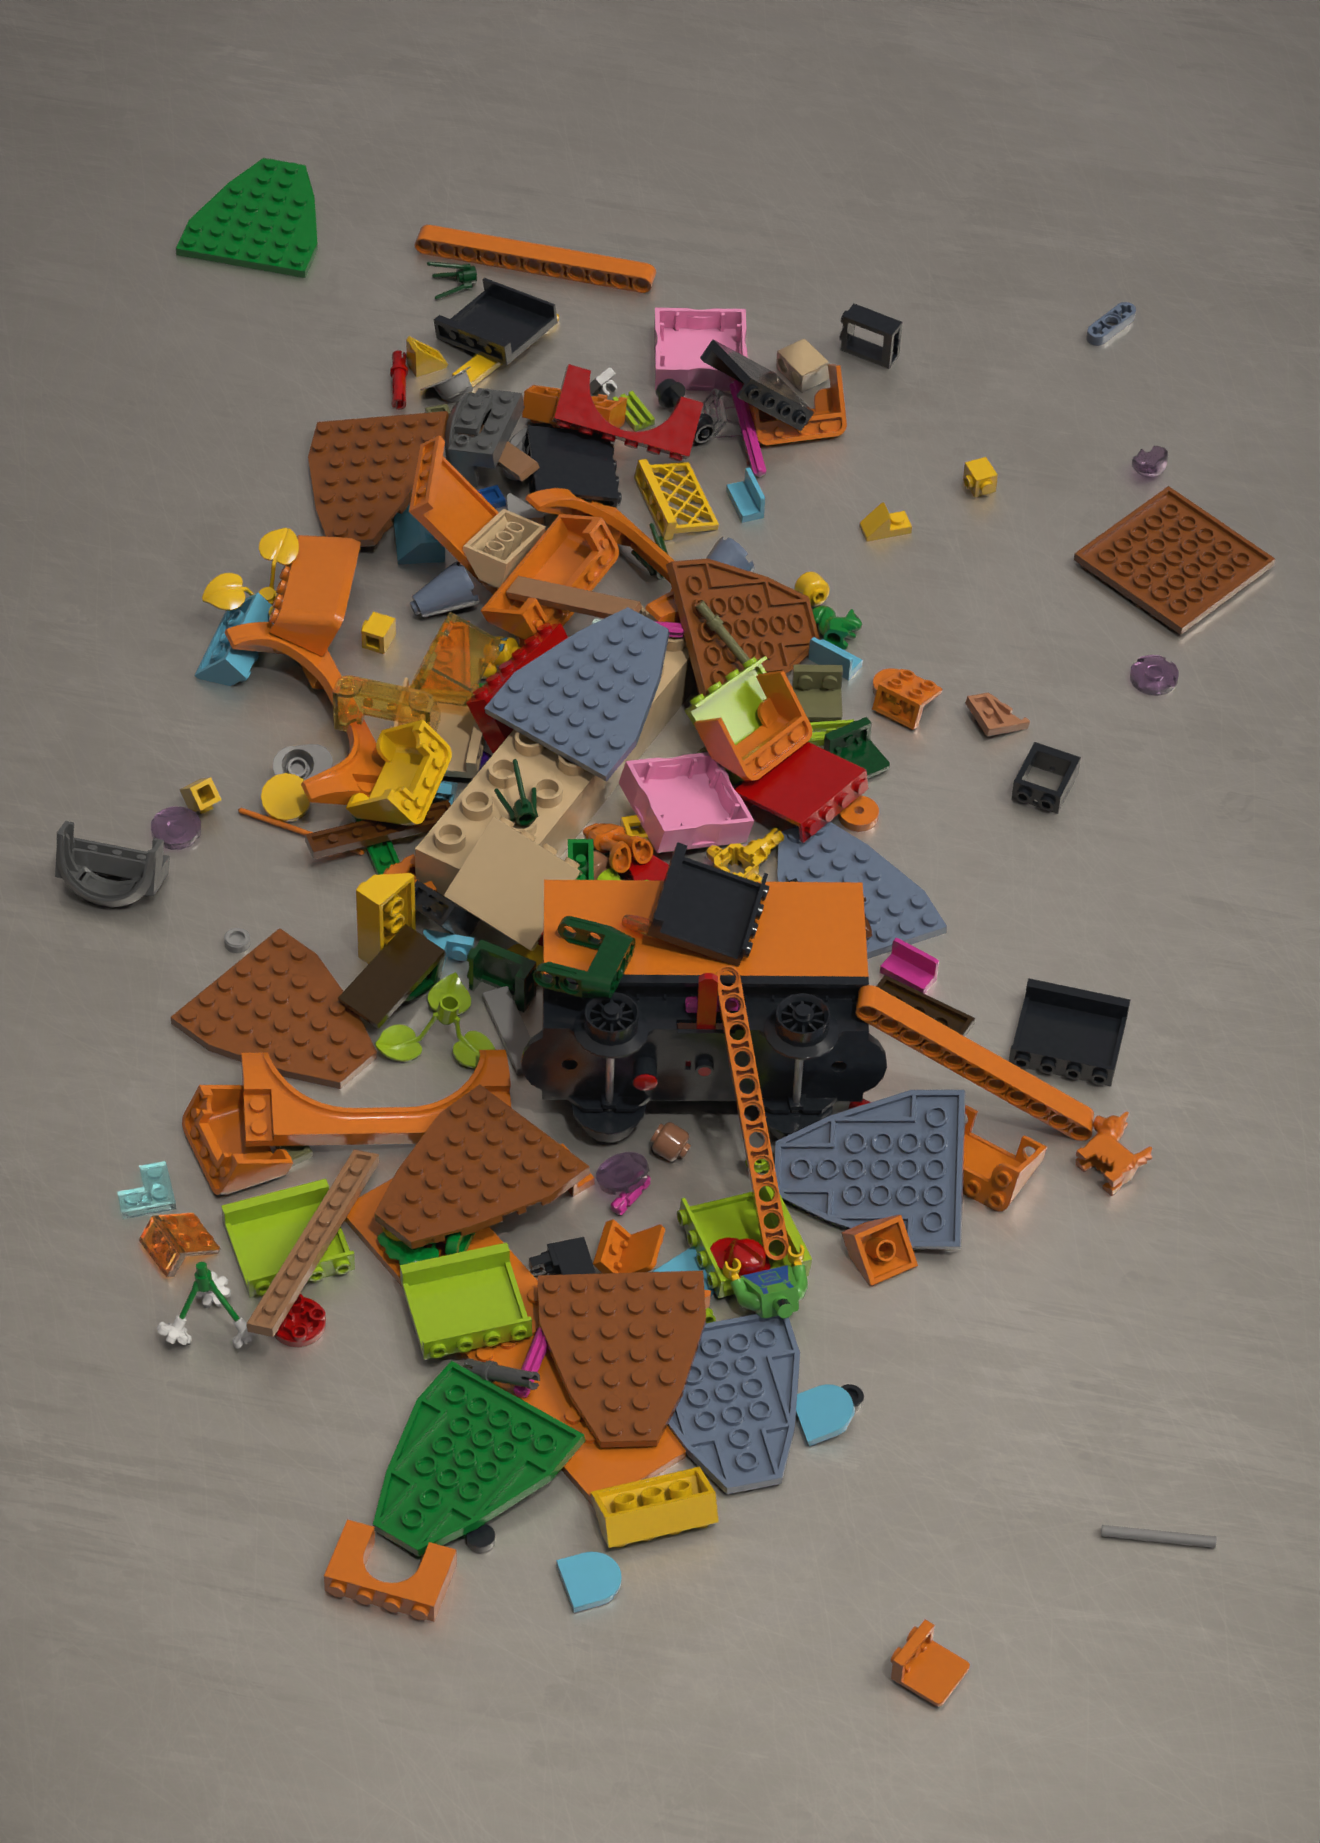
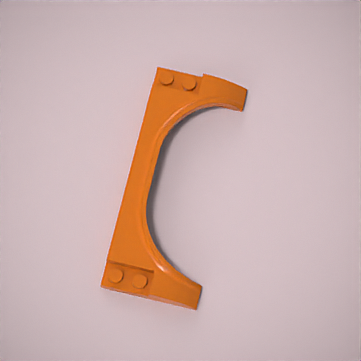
M563 488L544 489L527 495L525 500L540 512L557 515L602 517L618 545L631 547L670 582L666 564L674 560L617 508L603 505L595 500L586 502L576 497L568 489ZM672 589L645 607V610L659 622H681Z
M271 622L246 623L226 629L224 633L232 649L286 654L299 662L312 688L324 689L347 732L350 744L347 757L337 765L302 782L301 786L309 802L347 805L354 794L363 793L370 797L385 761L378 754L376 741L328 649L322 657L270 633Z
M479 1050V1062L471 1077L456 1092L442 1100L416 1107L345 1108L318 1102L302 1094L289 1084L272 1063L268 1052L241 1053L245 1147L417 1144L440 1112L479 1084L511 1107V1081L506 1050Z

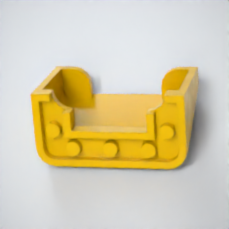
M424 720L381 731L377 739L376 749L380 757L385 761V764L370 797L363 793H357L350 798L346 809L353 816L360 819L409 826L417 825L424 821L452 758V751L448 743Z

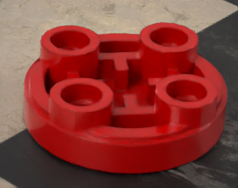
M299 1294L274 1337L280 1343L290 1347H305L315 1343L321 1338L326 1328L325 1310L316 1301Z

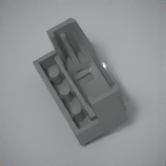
M478 388L476 393H466L453 406L445 430V455L450 464L473 487H477L480 482L477 467L496 468L507 441H509L524 410L522 393ZM484 424V427L480 432L481 425Z
M65 821L57 831L55 877L62 878L73 892L91 903L107 907L125 906L139 900L142 896L155 895L169 874L170 856L163 855L164 840L153 839L152 849L141 851L75 838L74 822ZM83 872H86V875L80 881L79 878L81 877ZM98 875H115L128 881H113Z

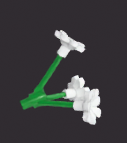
M205 1262L197 1263V1271L194 1274L195 1281L180 1315L176 1316L173 1323L166 1324L160 1322L157 1326L158 1333L165 1336L168 1335L166 1341L174 1344L177 1340L183 1345L190 1344L191 1336L187 1334L188 1329L184 1327L187 1320L185 1317L196 1297L197 1299L203 1298V1306L206 1308L211 1307L212 1302L217 1307L223 1305L234 1320L233 1324L238 1329L237 1335L232 1338L236 1349L240 1348L243 1344L251 1342L253 1340L252 1335L254 1336L256 1333L247 1331L246 1321L242 1316L239 1317L225 1299V1297L231 1296V1290L224 1287L228 1284V1279L224 1276L217 1279V1273L207 1269Z

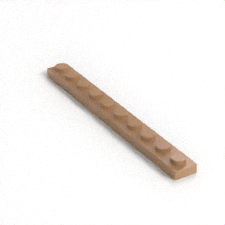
M353 1150L246 1323L248 1332L274 1337L380 1163L379 1154Z

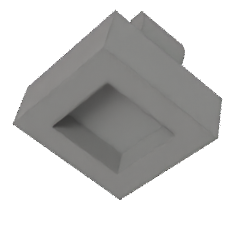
M611 367L590 383L591 394L599 389V394L609 395L610 393L606 387L611 392L618 388L617 384L610 380L616 374Z

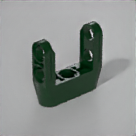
M573 916L564 917L557 929L560 936L568 943L598 951L588 971L546 962L537 966L533 974L534 981L543 988L581 998H612L632 959L635 950V938L609 925ZM564 926L573 928L576 933L568 931ZM590 933L599 935L601 939L594 938ZM541 972L550 974L552 978L545 977ZM566 978L573 979L578 984H572Z

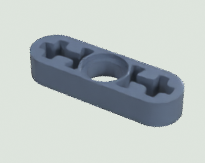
M1121 302L1088 327L1086 338L1088 343L1094 346L1105 344L1135 320L1136 307L1129 302ZM1107 322H1113V323H1116L1117 325H1115V326H1110V325H1107L1106 323H1107Z

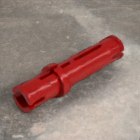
M397 350L392 353V368H390V375L392 377V407L402 410L406 407V376H408V368L406 366V353Z

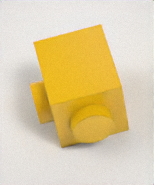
M987 457L965 462L964 485L966 489L971 491L974 497L996 492L998 474Z
M373 612L370 618L363 622L361 628L362 648L385 654L396 636V618Z
M211 777L199 779L179 789L190 812L199 811L200 814H203L213 809V804L222 800Z

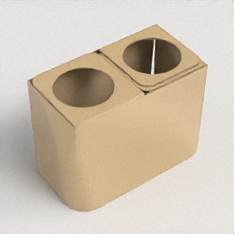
M806 339L799 340L777 351L776 368L802 393L829 379V364H826L828 361Z

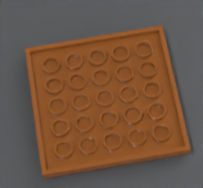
M1169 486L1074 554V561L1180 635L1275 564L1274 557Z

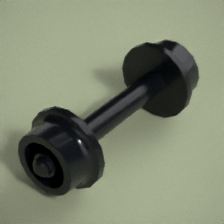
M673 379L662 381L656 388L659 405L663 408L676 407L678 399L685 395L686 389L684 385ZM702 413L699 418L694 440L698 443L707 442L715 433L713 419L707 413Z

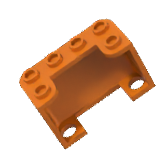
M965 1105V1114L968 1117V1122L965 1123L963 1194L993 1210L1004 1211L1042 1163L1047 1146L1024 1135L1021 1138L1017 1154L1014 1155L971 1133L978 1111ZM1026 1147L1035 1149V1152L1030 1157L1025 1152Z

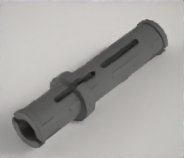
M468 1358L464 1362L465 1365L473 1367L472 1369H466L491 1383L496 1381L535 1390L539 1386L538 1383L530 1381L531 1379L540 1381L538 1372L506 1367L490 1360L482 1362Z

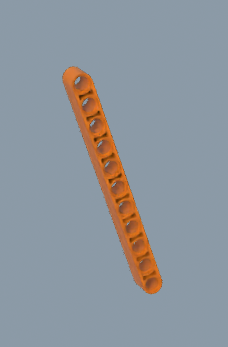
M434 225L422 226L415 241L416 250L425 255L639 293H647L651 290L657 273L654 266L648 263Z
M725 966L716 973V976H718L717 999L761 1243L769 1259L781 1260L788 1254L789 1243L739 972L734 967ZM725 971L731 972L735 978L734 984L732 986H724L720 981L721 973ZM734 998L739 1002V1010L736 1013H729L725 1009L727 999ZM733 1025H739L743 1028L744 1036L741 1040H735L730 1036V1028ZM738 1052H744L748 1055L749 1063L747 1066L740 1067L735 1063L734 1057ZM742 1079H750L753 1082L754 1089L750 1094H745L740 1090L739 1084ZM749 1105L755 1106L759 1111V1116L755 1121L747 1120L744 1115V1110ZM754 1132L760 1133L764 1138L763 1145L759 1148L752 1147L749 1143V1137ZM759 1159H763L768 1163V1171L764 1175H759L754 1170V1164ZM763 1186H768L773 1190V1198L768 1202L762 1201L759 1197V1190ZM768 1213H773L778 1218V1224L773 1229L767 1228L764 1224V1217ZM773 1240H779L783 1245V1251L780 1255L774 1256L769 1252V1244Z
M866 985L859 989L856 1015L859 1019L1077 1141H1086L1092 1137L1094 1111L1090 1107L873 985Z

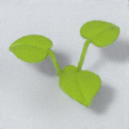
M456 972L441 979L429 991L428 1004L432 1010L437 1012L433 1013L431 1020L419 1036L416 1037L414 1030L410 1027L397 1024L386 1028L375 1042L376 1048L387 1058L398 1062L412 1061L422 1053V1047L418 1042L425 1037L435 1021L439 1020L444 1025L455 1024L456 1036L460 1041L454 1044L453 1055L463 1066L476 1068L479 1062V1050H496L492 1042L480 1032L469 1031L464 1037L462 1036L460 1018L457 1015L468 1011L471 1005V996Z

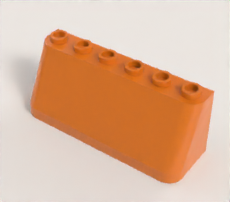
M559 514L480 610L486 621L524 640L533 636L537 632V628L542 624L550 623L552 625L561 623L564 626L575 612L540 605L536 598H528L526 602L510 599L506 591L518 576L592 591L613 566L619 555L618 545L603 518Z
M298 535V556L293 563L283 567L279 576L281 581L276 589L278 594L273 602L272 607L274 609L269 618V622L272 623L270 633L323 657L345 617L361 542L353 538Z

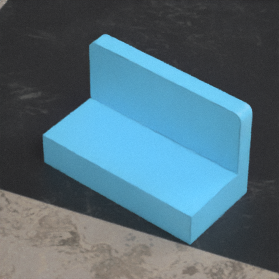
M745 468L744 481L728 484L726 487V492L742 523L764 518L765 496L751 468Z
M815 637L810 640L809 660L818 665H842V677L849 681L862 667V659L834 644Z

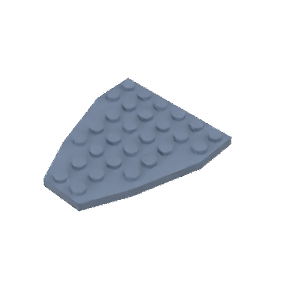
M627 607L576 632L514 672L485 706V713L607 782L638 743L661 680L669 630Z
M828 822L804 843L800 841L799 826L781 831L784 835V841L778 844L777 882H787L797 878L798 882H863V895L866 897L864 913L872 929V937L866 939L867 959L891 952L892 943L895 938H899L912 945L947 933V925L921 887L869 845L837 825Z
M965 1090L905 1091L830 1115L776 1141L775 1172L782 1199L827 1223L845 1229L853 1228L864 1222L901 1215L912 1249H961Z
M758 1314L706 1323L683 1396L667 1425L686 1450V1454L726 1494L782 1484L795 1431L800 1351L789 1317L781 1318L780 1316H774L765 1319L761 1318Z

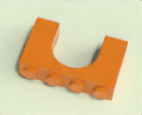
M347 1519L324 1574L325 1591L335 1597H347L357 1600L364 1605L372 1604L383 1607L389 1612H400L411 1615L417 1620L435 1622L457 1566V1550L429 1542L421 1564L414 1575L401 1582H382L371 1576L365 1568L375 1544V1527Z

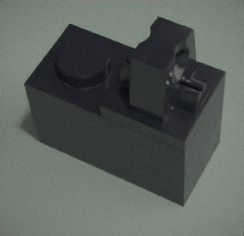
M584 1237L547 1244V1251L542 1252L541 1255L529 1258V1269L533 1276L596 1274Z

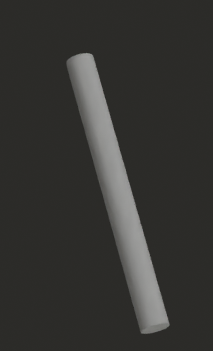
M1102 1525L1101 1536L1216 1547V1536Z

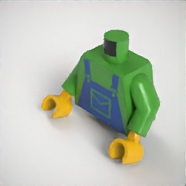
M801 1244L800 1254L798 1255L791 1252V1246L788 1248V1260L794 1264L792 1268L790 1265L739 1277L741 1262L739 1259L734 1258V1269L730 1268L727 1261H725L722 1271L726 1278L732 1280L730 1284L740 1306L754 1311L761 1318L765 1319L774 1316H780L781 1318L790 1317L793 1312L799 1310V1301L804 1298L808 1289L805 1265H802L804 1247Z

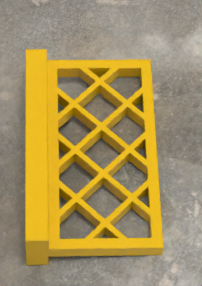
M647 459L638 460L634 479L663 540H672L675 533L718 530L719 523L689 462L649 465ZM675 471H685L686 476H681L675 473ZM654 473H661L665 477L662 479L654 475ZM671 478L680 482V484L677 486L668 480ZM686 485L694 489V491L692 493L686 489H683L682 487ZM665 487L673 492L668 494L662 491L661 488ZM678 493L688 499L683 501L675 496ZM671 502L679 506L680 509L676 510L670 507L669 503ZM690 502H697L701 504L702 507L698 508L690 504ZM686 509L695 515L691 517L683 513V511ZM700 516L709 520V522L704 523L697 519ZM679 518L688 524L678 525L676 520Z

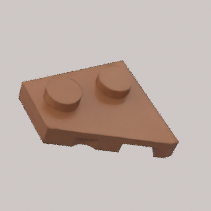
M989 692L967 696L965 704L986 736L1028 729L1029 719L1024 717L1021 720L1013 715L1011 707L1001 703L998 698Z

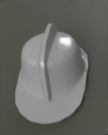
M469 366L449 379L420 390L433 387L444 400L450 402L459 401L466 393L473 391L466 372L471 367Z
M317 744L285 747L276 754L273 760L275 775L283 773L295 774L304 780L333 766L330 752L325 747Z

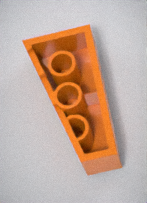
M532 385L524 391L522 418L530 419L532 423L545 422L551 424L554 428H560L556 426L557 422L552 421L560 389ZM598 394V396H591L596 409L607 422L617 428L625 424L627 398L619 397L618 401L607 400L608 395ZM570 427L572 430H579L578 428Z

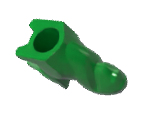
M818 606L812 609L815 623L818 624V630L824 636V640L841 649L846 650L848 648L845 638L855 639L856 634L853 632L862 628V622L853 609L848 612L846 617H837L835 611L828 606Z

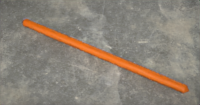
M242 807L238 809L240 814L303 836L313 833ZM363 849L349 850V852L358 855L365 854Z

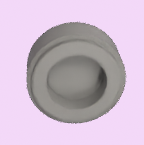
M233 928L227 931L224 936L226 949L232 953L245 952L250 947V934L248 931L242 928Z

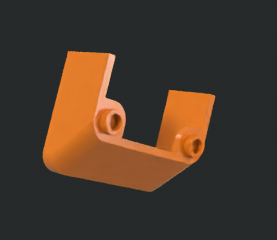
M828 365L830 388H823L816 392L814 408L811 409L814 414L801 431L748 403L758 442L764 445L835 437L843 434L847 427L841 365Z
M784 670L756 676L766 696V699L759 704L757 711L762 726L737 745L734 744L721 717L699 720L693 723L710 757L745 781L760 779L808 742L812 736V726Z

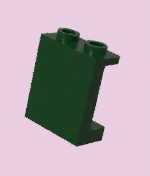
M482 939L475 948L472 947L467 955V962H469V970L467 972L469 989L475 991L480 982L496 988L507 986L510 993L515 995V1004L518 1011L524 1013L536 996V982L533 979V974L536 970L537 962Z

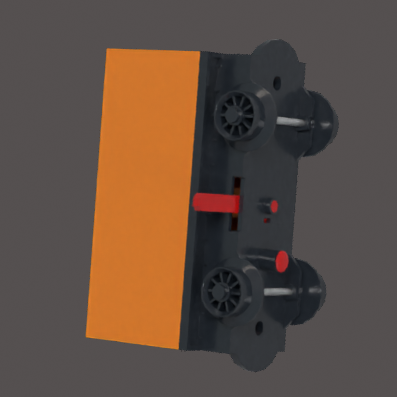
M544 880L543 963L552 962L588 971L598 951L568 943L560 936L557 929L561 920L566 916L612 926L635 938L636 941L632 959L612 998H581L543 988L542 1030L530 1039L523 1050L521 1058L523 1075L531 1085L542 1090V1100H569L572 1103L574 1117L590 1137L608 1143L620 1141L628 1137L634 1127L644 1118L646 1103L650 1100L736 1101L720 1012H717L718 976H716V973L725 966L734 967L740 974L766 1122L771 1133L776 1138L782 1139L832 1115L833 1105L836 1102H862L863 1093L876 1087L884 1078L887 1069L886 1052L879 1040L869 1033V1024L859 1019L856 1015L859 989L869 985L863 882H766L765 885L770 887L765 901L760 900V904H763L764 908L760 919H755L754 923L759 925L754 939L749 938L748 941L753 943L749 957H743L738 967L647 935L664 881ZM564 926L568 931L576 933L573 928ZM590 933L594 938L601 939L599 935ZM725 971L720 975V981L724 986H732L734 984L735 978L731 972ZM543 972L545 977L552 978L550 974ZM566 978L570 983L578 984L573 979ZM687 997H697V1013L686 1012L685 1000ZM733 1025L730 1028V1036L735 1040H741L744 1036L743 1028L739 1025ZM738 1052L734 1057V1061L738 1066L745 1067L749 1063V1057L744 1052ZM742 1079L739 1088L743 1093L750 1094L754 1089V1084L750 1079Z

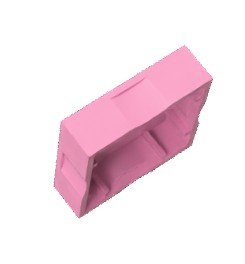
M655 308V390L662 381L673 379L676 382L682 383L686 390L730 391L729 385L736 379L704 363L700 357L713 339L747 357L746 309L713 308L696 310L689 308Z
M708 752L686 754L674 758H650L625 762L619 785L657 853L674 851L677 842L687 845V849L747 842L754 819L740 795L732 787L725 768L715 762Z

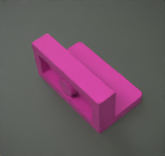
M895 938L892 943V952L880 966V973L925 994L937 980L939 960L903 940Z

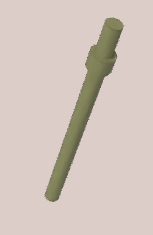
M704 601L699 602L695 607L706 619V624L711 631L715 630L741 664L748 661L750 658L722 625L723 621L718 614L714 615Z

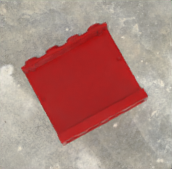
M806 742L760 779L744 781L734 790L740 795L747 809L756 805L799 826L800 841L804 843L859 796L864 794L869 787L866 769L810 742Z

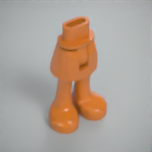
M595 823L583 830L586 839H593V848L601 853L610 852L609 864L618 873H624L629 869L631 856L640 864H645L652 858L653 847L651 843L640 836L627 835L624 828L619 825Z

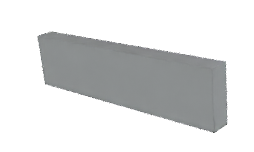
M507 986L483 992V1000L517 1075L523 1074L521 1058L523 1050L531 1037Z

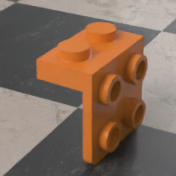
M614 1219L606 1221L593 1265L602 1273L651 1271L657 1263L665 1228L659 1224L630 1234Z
M925 1619L918 1628L916 1626L912 1628L907 1636L905 1646L903 1648L898 1647L893 1653L890 1660L893 1663L891 1679L933 1705L940 1707L967 1674L970 1664L933 1641L935 1625Z

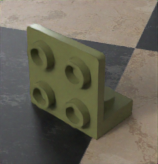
M793 664L792 688L809 721L842 720V665Z

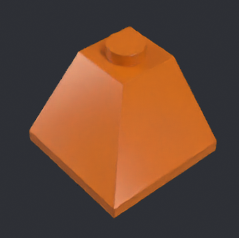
M901 1215L864 1222L841 1232L850 1259L869 1286L918 1266Z

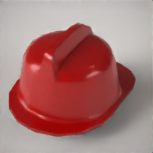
M722 1238L714 1242L710 1248L718 1267L722 1270L725 1261H727L730 1268L734 1269L733 1260L734 1258L739 1259L741 1262L739 1277L769 1270L771 1266L763 1246L754 1239Z

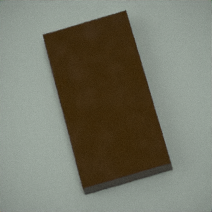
M405 924L338 997L339 1002L379 1029L446 956L445 950Z
M886 975L883 976L876 986L963 1036H966L975 1024L974 1017Z

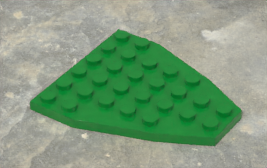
M268 158L259 160L225 185L189 219L177 244L176 255L306 278L318 250L315 196L306 165Z
M451 1361L416 1400L386 1470L373 1527H375V1531L413 1554L421 1556L425 1554L429 1542L444 1545L479 1528L552 1481L586 1441L583 1433Z

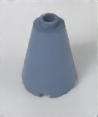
M721 537L706 557V559L709 558L750 572L755 570L753 561L749 563L745 558L748 555L746 550L729 537L724 540V537Z
M456 561L412 596L413 601L410 602V606L415 615L420 614L424 618L478 605L480 601L478 595L474 596L471 592L475 587L463 565H460L459 561Z

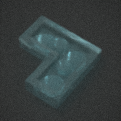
M166 1161L139 1166L143 1187L117 1192L122 1219L176 1210V1202Z

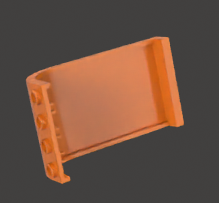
M439 435L420 445L409 512L494 595L499 588L491 587L486 582L479 580L463 552V546L499 512L443 456L445 440Z

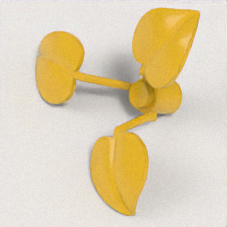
M281 528L268 532L261 538L259 543L260 555L265 560L272 561L270 585L269 587L262 588L258 593L271 605H273L277 596L274 590L276 563L278 562L286 566L290 565L295 561L299 552L297 536L290 528ZM224 573L210 581L204 590L202 601L218 609L232 611L240 608L245 602L244 592L250 596L254 593L248 587H242L243 580L241 576L234 573ZM272 606L269 609V616L274 609Z

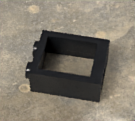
M853 303L848 311L845 310L841 317V323L843 324L839 340H841V351L890 369L900 355L903 322ZM855 325L884 336L883 347L854 336Z
M1034 742L1014 780L1012 799L1058 814L1079 774L1081 757ZM1032 766L1063 776L1064 778L1058 790L1055 791L1025 781Z
M416 881L415 910L455 935L470 937L481 919L422 882Z

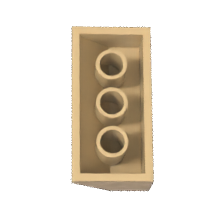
M502 509L463 546V552L479 580L486 582L491 587L499 588L541 538L546 526Z

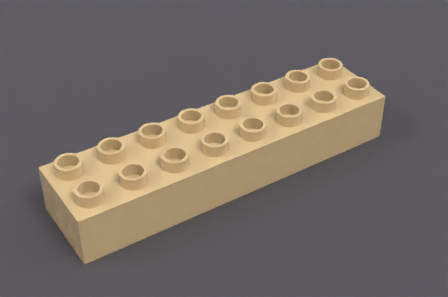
M642 606L639 613L653 621H657ZM684 634L681 638L669 637L661 680L638 743L607 782L518 731L513 730L415 848L416 879L422 883L432 881L437 888V892L444 896L492 817L500 819L501 816H504L510 820L508 812L494 790L496 788L499 789L513 809L514 803L520 799L513 766L514 759L518 761L525 796L530 802L531 789L533 787L536 788L538 817L529 825H519L514 821L513 823L515 824L512 828L520 833L523 829L536 837L534 842L543 847L546 843L558 850L556 856L560 858L568 849V839H576L619 785L625 762L639 760L697 687Z

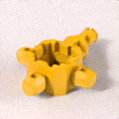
M773 828L764 838L752 840L745 847L740 843L730 844L723 850L718 846L712 845L707 849L706 855L714 863L713 867L729 873L728 864L731 866L736 864L738 866L741 863L742 868L745 869L744 874L741 872L738 874L733 872L732 874L755 882H761L762 877L759 875V865L767 860L772 848L784 841V835L777 828Z

